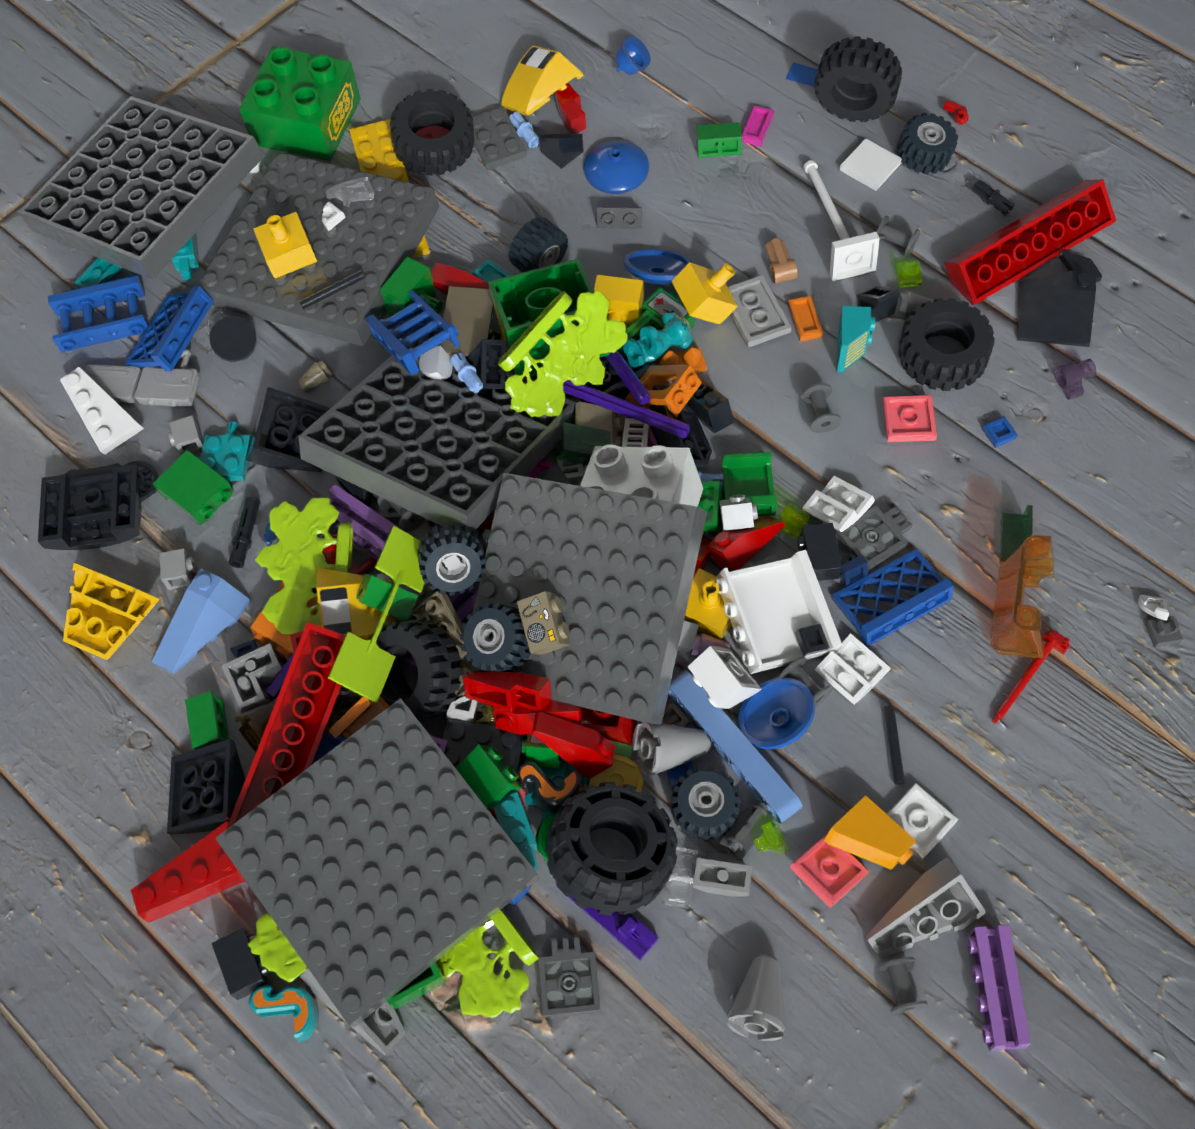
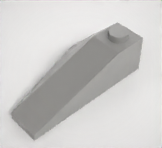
M946 857L923 873L865 938L880 959L912 948L915 942L926 938L930 941L939 938L938 934L952 929L954 932L962 930L987 912L962 874Z
M307 968L299 978L318 999L345 1021ZM388 1001L357 1026L352 1027L384 1056L406 1035L395 1009L389 1006Z

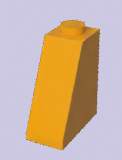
M866 795L830 829L824 839L831 846L890 870L898 863L904 865L914 853L911 851V848L916 843V840Z

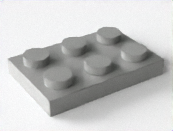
M763 275L728 287L738 305L731 313V316L748 348L791 333L792 327Z

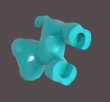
M665 313L662 318L664 324L662 330H657L653 326L643 327L640 330L641 339L637 341L633 338L629 339L623 346L629 364L632 367H638L646 362L656 361L670 346H679L682 349L688 348L693 340L689 322L677 313Z

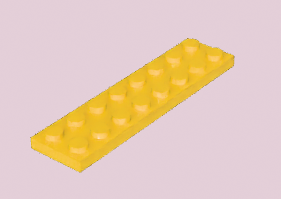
M390 119L349 129L361 172L409 183L403 162L398 160L393 150ZM425 235L412 258L430 254Z

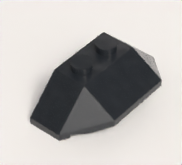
M654 385L652 390H664L670 386ZM686 403L677 417H674L666 405H650V410L690 425V431L686 438H681L650 426L657 444L669 448H689L695 466L705 467L708 464L712 449L696 412L691 406Z

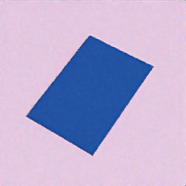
M793 63L786 79L814 86L818 69Z

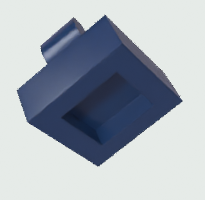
M850 554L849 562L845 564L841 560V583L845 587L868 575V562L863 556L856 557Z

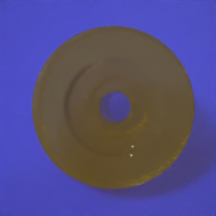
M486 704L480 707L483 715L475 719V722L496 726L493 706Z

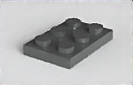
M503 106L472 116L474 146L486 170L527 157L526 150Z

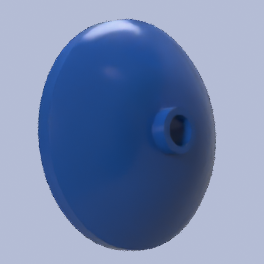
M613 140L599 144L588 153L584 161V174L587 181L597 190L610 194H621L636 189L645 181L649 172V161L645 152L637 145L627 141Z
M640 249L630 252L624 258V266L630 274L654 286L671 284L672 280L689 262L692 263L685 255L665 249Z
M775 678L759 685L761 690L758 693L744 700L739 711V728L753 746L761 749L782 748L799 739L811 725L815 714L814 697L805 684L793 678Z

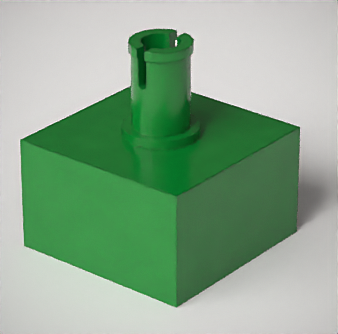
M409 257L402 262L380 289L388 317L393 316L413 303L408 293L411 290L418 296L422 295L437 314L443 307V302L435 298L436 293L430 268Z

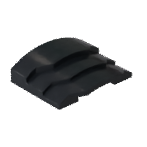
M119 463L97 468L71 469L64 475L42 478L38 543L44 549L86 550L102 548L129 541L140 535L141 513L139 512L137 464L122 466Z

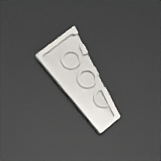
M80 367L60 379L97 447L103 454H107L144 429Z

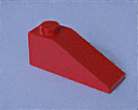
M769 516L754 520V527L723 530L716 535L707 547L719 568H728L729 572L740 570L786 525L784 521Z
M551 700L542 711L545 714L582 726L581 707ZM517 706L513 712L493 707L497 729L519 735L532 734L537 711Z
M540 711L535 714L532 734L576 770L578 769L586 778L591 779L613 765L615 746L598 731Z

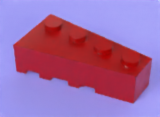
M229 821L223 823L130 890L139 917L150 923L245 882L243 876L215 839L227 829Z

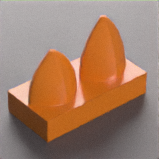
M691 347L688 350L677 353L669 350L664 356L655 361V365H691L695 373L707 371V364L700 347ZM664 376L667 381L677 378V376Z

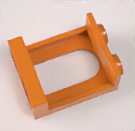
M653 365L640 378V381L650 393V402L640 405L631 392L626 396L625 400L647 409L650 408V405H666L673 416L677 417L702 382L691 365ZM664 376H677L676 381L670 387L664 390H652L654 385L667 386L668 381Z

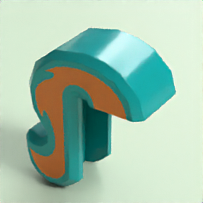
M264 985L256 988L249 997L250 1008L260 1017L294 1014V1037L299 1042L309 1039L316 1030L319 1018L317 1003L304 988L292 985L284 987L277 992L273 987Z

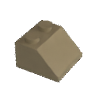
M584 402L576 403V445L589 460L595 446L616 445L622 447L624 421L621 416L598 405Z

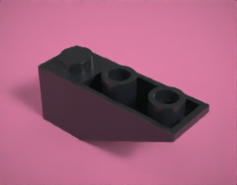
M699 377L702 383L687 403L696 412L701 423L715 434L735 423L729 400Z

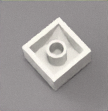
M710 646L688 666L693 673L691 675L693 681L698 686H703L708 693L707 699L716 708L729 709L761 690L760 686L731 649Z

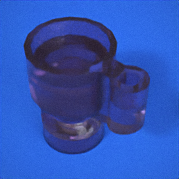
M1091 359L1080 361L1079 364L1069 362L1055 368L1056 381L1064 389L1068 400L1084 394L1082 378L1089 379L1096 376V366Z

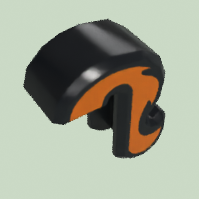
M524 762L518 767L516 772L518 775L517 780L522 785V790L526 794H531V791L534 789L538 802L544 809L552 813L558 812L568 797H573L585 785L578 769L562 781L558 787L535 762Z

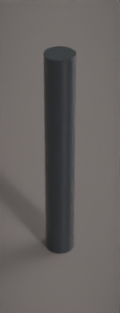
M359 270L300 300L299 303L302 309H305L365 279V275L362 270Z
M888 705L884 707L894 784L902 785L905 784L895 709L894 706Z

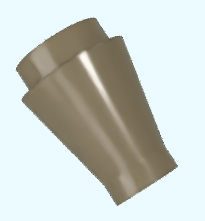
M320 360L317 363L314 362L303 376L297 380V383L306 392L329 381L328 378L333 374L323 361Z

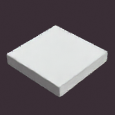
M865 139L840 165V171L877 191L901 165V158Z
M916 783L887 813L890 818L916 840L911 851L922 861L959 820Z

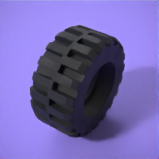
M855 36L853 39L849 37L844 38L841 42L833 43L824 51L814 81L815 95L823 108L826 107L830 114H836L842 120L846 118L850 122H855L856 120L867 122L869 119H878L880 115L883 116L889 112V109L895 104L902 79L900 61L897 56H894V52L890 48H885V44L880 41L877 43L868 37L867 39H861V36ZM846 77H861L863 79H866L870 83L859 84L850 81Z
M426 89V92L419 90L414 92V95L410 96L409 94L403 98V102L400 101L391 114L390 132L393 150L398 160L403 162V165L408 169L412 167L414 172L419 174L425 172L426 175L432 176V173L443 175L446 171L452 172L456 170V166H462L466 159L470 157L472 148H474L472 113L461 99L457 100L456 95L452 93L446 94L444 90L433 91V89ZM428 126H440L450 131L445 136L437 139H425L415 134L420 129Z
M939 298L934 299L932 303L931 301L922 303L921 307L918 306L911 311V315L907 316L904 322L898 349V356L901 358L900 363L902 367L907 369L906 373L911 378L915 377L917 379V383L922 386L924 384L929 385V389L936 390V388H942V391H950L951 388H955V390L963 389L965 384L970 386L983 375L994 346L993 327L988 325V318L985 315H981V311L975 306L972 308L968 302H957L954 298H949L948 300ZM934 336H948L959 341L966 350L955 354L942 353L932 348L926 340Z
M424 620L391 622L388 625L382 626L376 640V644L380 649L395 656L380 697L389 706L401 698L418 721L438 717L439 714L447 711L449 704L456 699L455 691H459L461 685L459 676L462 675V667H459L458 660H461L459 652H455L454 647L456 645L451 638H447V632L441 627L438 628L435 623L425 622ZM408 651L414 657L418 668V682L414 692L408 686L403 671L404 658Z

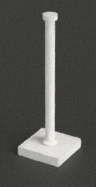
M813 160L806 162L804 170L810 175L841 239L832 242L829 273L831 280L836 281L876 271L880 239L877 232L850 238L817 171L818 166Z

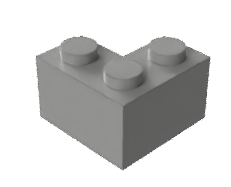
M270 643L221 665L242 713L268 702L263 687L271 684L283 668Z

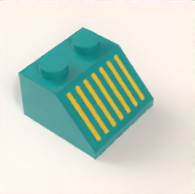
M842 306L837 333V373H842L866 354L867 345L872 344L875 317H871V307Z

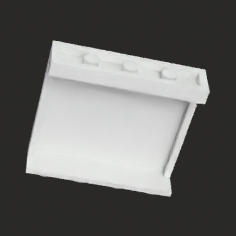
M806 550L796 552L789 559L729 572L728 568H724L715 578L719 586V594L722 595L725 614L730 618L733 626V636L739 642L742 651V661L748 667L750 674L788 665L796 659L803 657L795 635V631L801 628L821 624L830 647L826 651L804 656L806 659L827 655L842 646Z

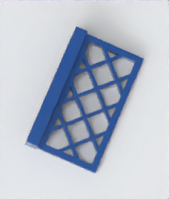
M193 286L190 293L168 295L125 364L134 367L161 366L165 371H172L214 301L200 286Z
M915 549L834 593L832 600L860 633L861 641L868 647L952 600L954 585L948 578L944 580L923 555ZM916 559L921 565L920 570L905 568L906 563ZM890 572L900 574L899 582L884 580V577ZM904 574L918 576L917 585L902 583ZM922 577L933 579L937 583L932 587L920 585ZM868 584L879 585L877 594L864 592L863 588ZM882 587L897 588L896 597L882 595ZM900 590L916 591L915 596L910 599L899 597ZM846 596L858 597L856 605L845 604L842 598ZM861 598L876 600L875 607L860 606ZM879 601L894 603L893 608L888 611L878 609ZM858 613H864L873 616L872 620L862 625L857 619Z

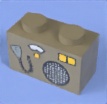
M544 591L517 601L530 653L544 655L570 645L568 639L570 631L561 613L563 605L556 594Z

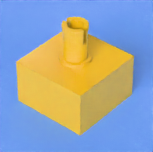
M297 212L284 217L278 215L270 216L266 224L253 228L274 278L317 262Z
M689 262L672 280L687 312L692 317L720 325L738 307L726 285V282L735 274V270L728 263H724L718 271Z
M597 275L594 292L599 290L609 301L607 320L614 319L624 322L627 329L642 315V304L644 303L643 280Z
M698 569L692 581L684 621L699 625L698 634L703 633L723 641L732 623L725 614L722 595L719 594L716 576Z

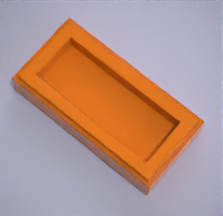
M811 295L788 300V307L800 342L823 337V330Z

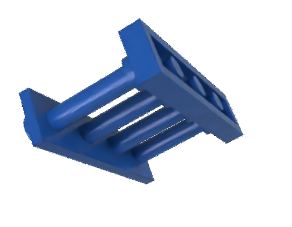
M138 276L48 296L50 307L57 317L60 316L62 333L52 336L60 352L72 351L144 333L149 325L144 315H139L136 298L145 296L144 287ZM127 300L130 318L116 321L114 303ZM105 306L107 323L94 326L92 308ZM83 311L85 328L71 331L69 314Z
M413 290L408 292L413 303L388 319H381L379 321L373 314L365 318L374 338L411 376L420 371L416 364L418 357L440 343L448 340L456 348L460 346L456 337L459 333L453 323L448 324L428 305L422 295L418 296ZM417 311L420 313L396 329H390ZM426 321L429 322V324L425 325L424 327L412 333L403 340L402 338H400L401 336L413 330ZM434 331H439L438 334L426 340L413 349H408V347L412 346L413 344L425 338Z

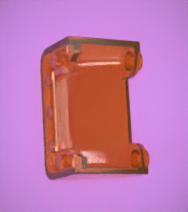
M1034 535L1028 537L1000 567L990 637L991 646L998 654L1044 658L1045 643L1042 641L1041 613L1034 606L1023 605L1025 587L1039 588V582L1042 578L1046 576L1053 577L1054 557L1051 536Z

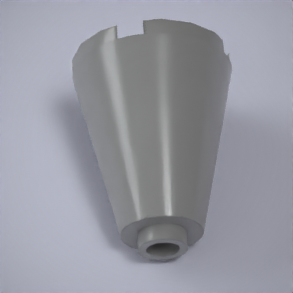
M642 722V724L636 726L633 734V751L638 750L639 759H635V762L640 772L644 775H654L706 756L711 746L710 738L703 730L664 723L650 724Z
M761 954L753 959L728 1013V1027L741 1036L748 1038L749 1033L758 1035V1040L775 1041L783 1037L786 1029L781 964L770 954Z

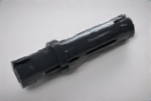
M255 497L245 498L236 536L232 539L233 549L228 564L235 568L244 567L248 549L252 546L251 536L261 501Z

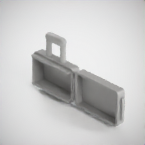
M185 349L180 357L183 358L180 368H173L172 371H165L162 367H144L141 371L139 367L87 365L85 372L118 404L133 403L136 399L142 405L192 407L201 377L196 369L186 368L191 356L189 349Z

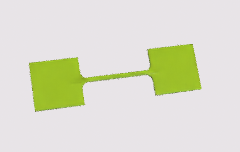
M395 526L392 527L375 566L379 571L389 575L393 579L394 585L371 640H363L347 632L328 676V679L375 703L378 702L395 656L380 649L376 644V640L400 584H404L421 593L425 584L420 574L418 561L420 540Z

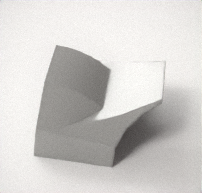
M710 852L704 859L697 858L693 888L707 893L732 897L749 896L752 866L746 865L736 855Z

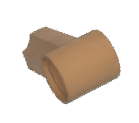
M779 238L771 239L769 243L765 244V251L770 263V274L773 283L797 279L796 263L794 259H790L784 240Z

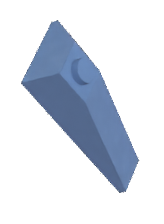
M200 569L188 586L152 663L175 674L198 654V650L209 641L213 642L217 639V635L228 625L231 627L235 624L250 603V599L224 579Z

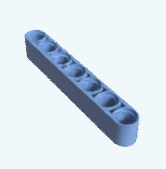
M684 669L671 679L669 697L697 729L703 730L709 736L711 746L756 799L768 807V813L775 817L774 819L779 824H782L803 807L797 795L724 711L719 707L716 708L707 699L708 693L703 687L698 686L693 681L691 674Z

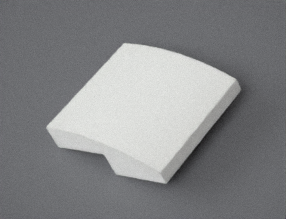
M833 476L822 492L818 490L814 492L802 510L824 523H833L834 529L843 532L870 508L875 499L865 491Z
M851 633L842 642V646L834 652L831 651L815 669L820 676L853 705L860 701L891 670L886 663Z

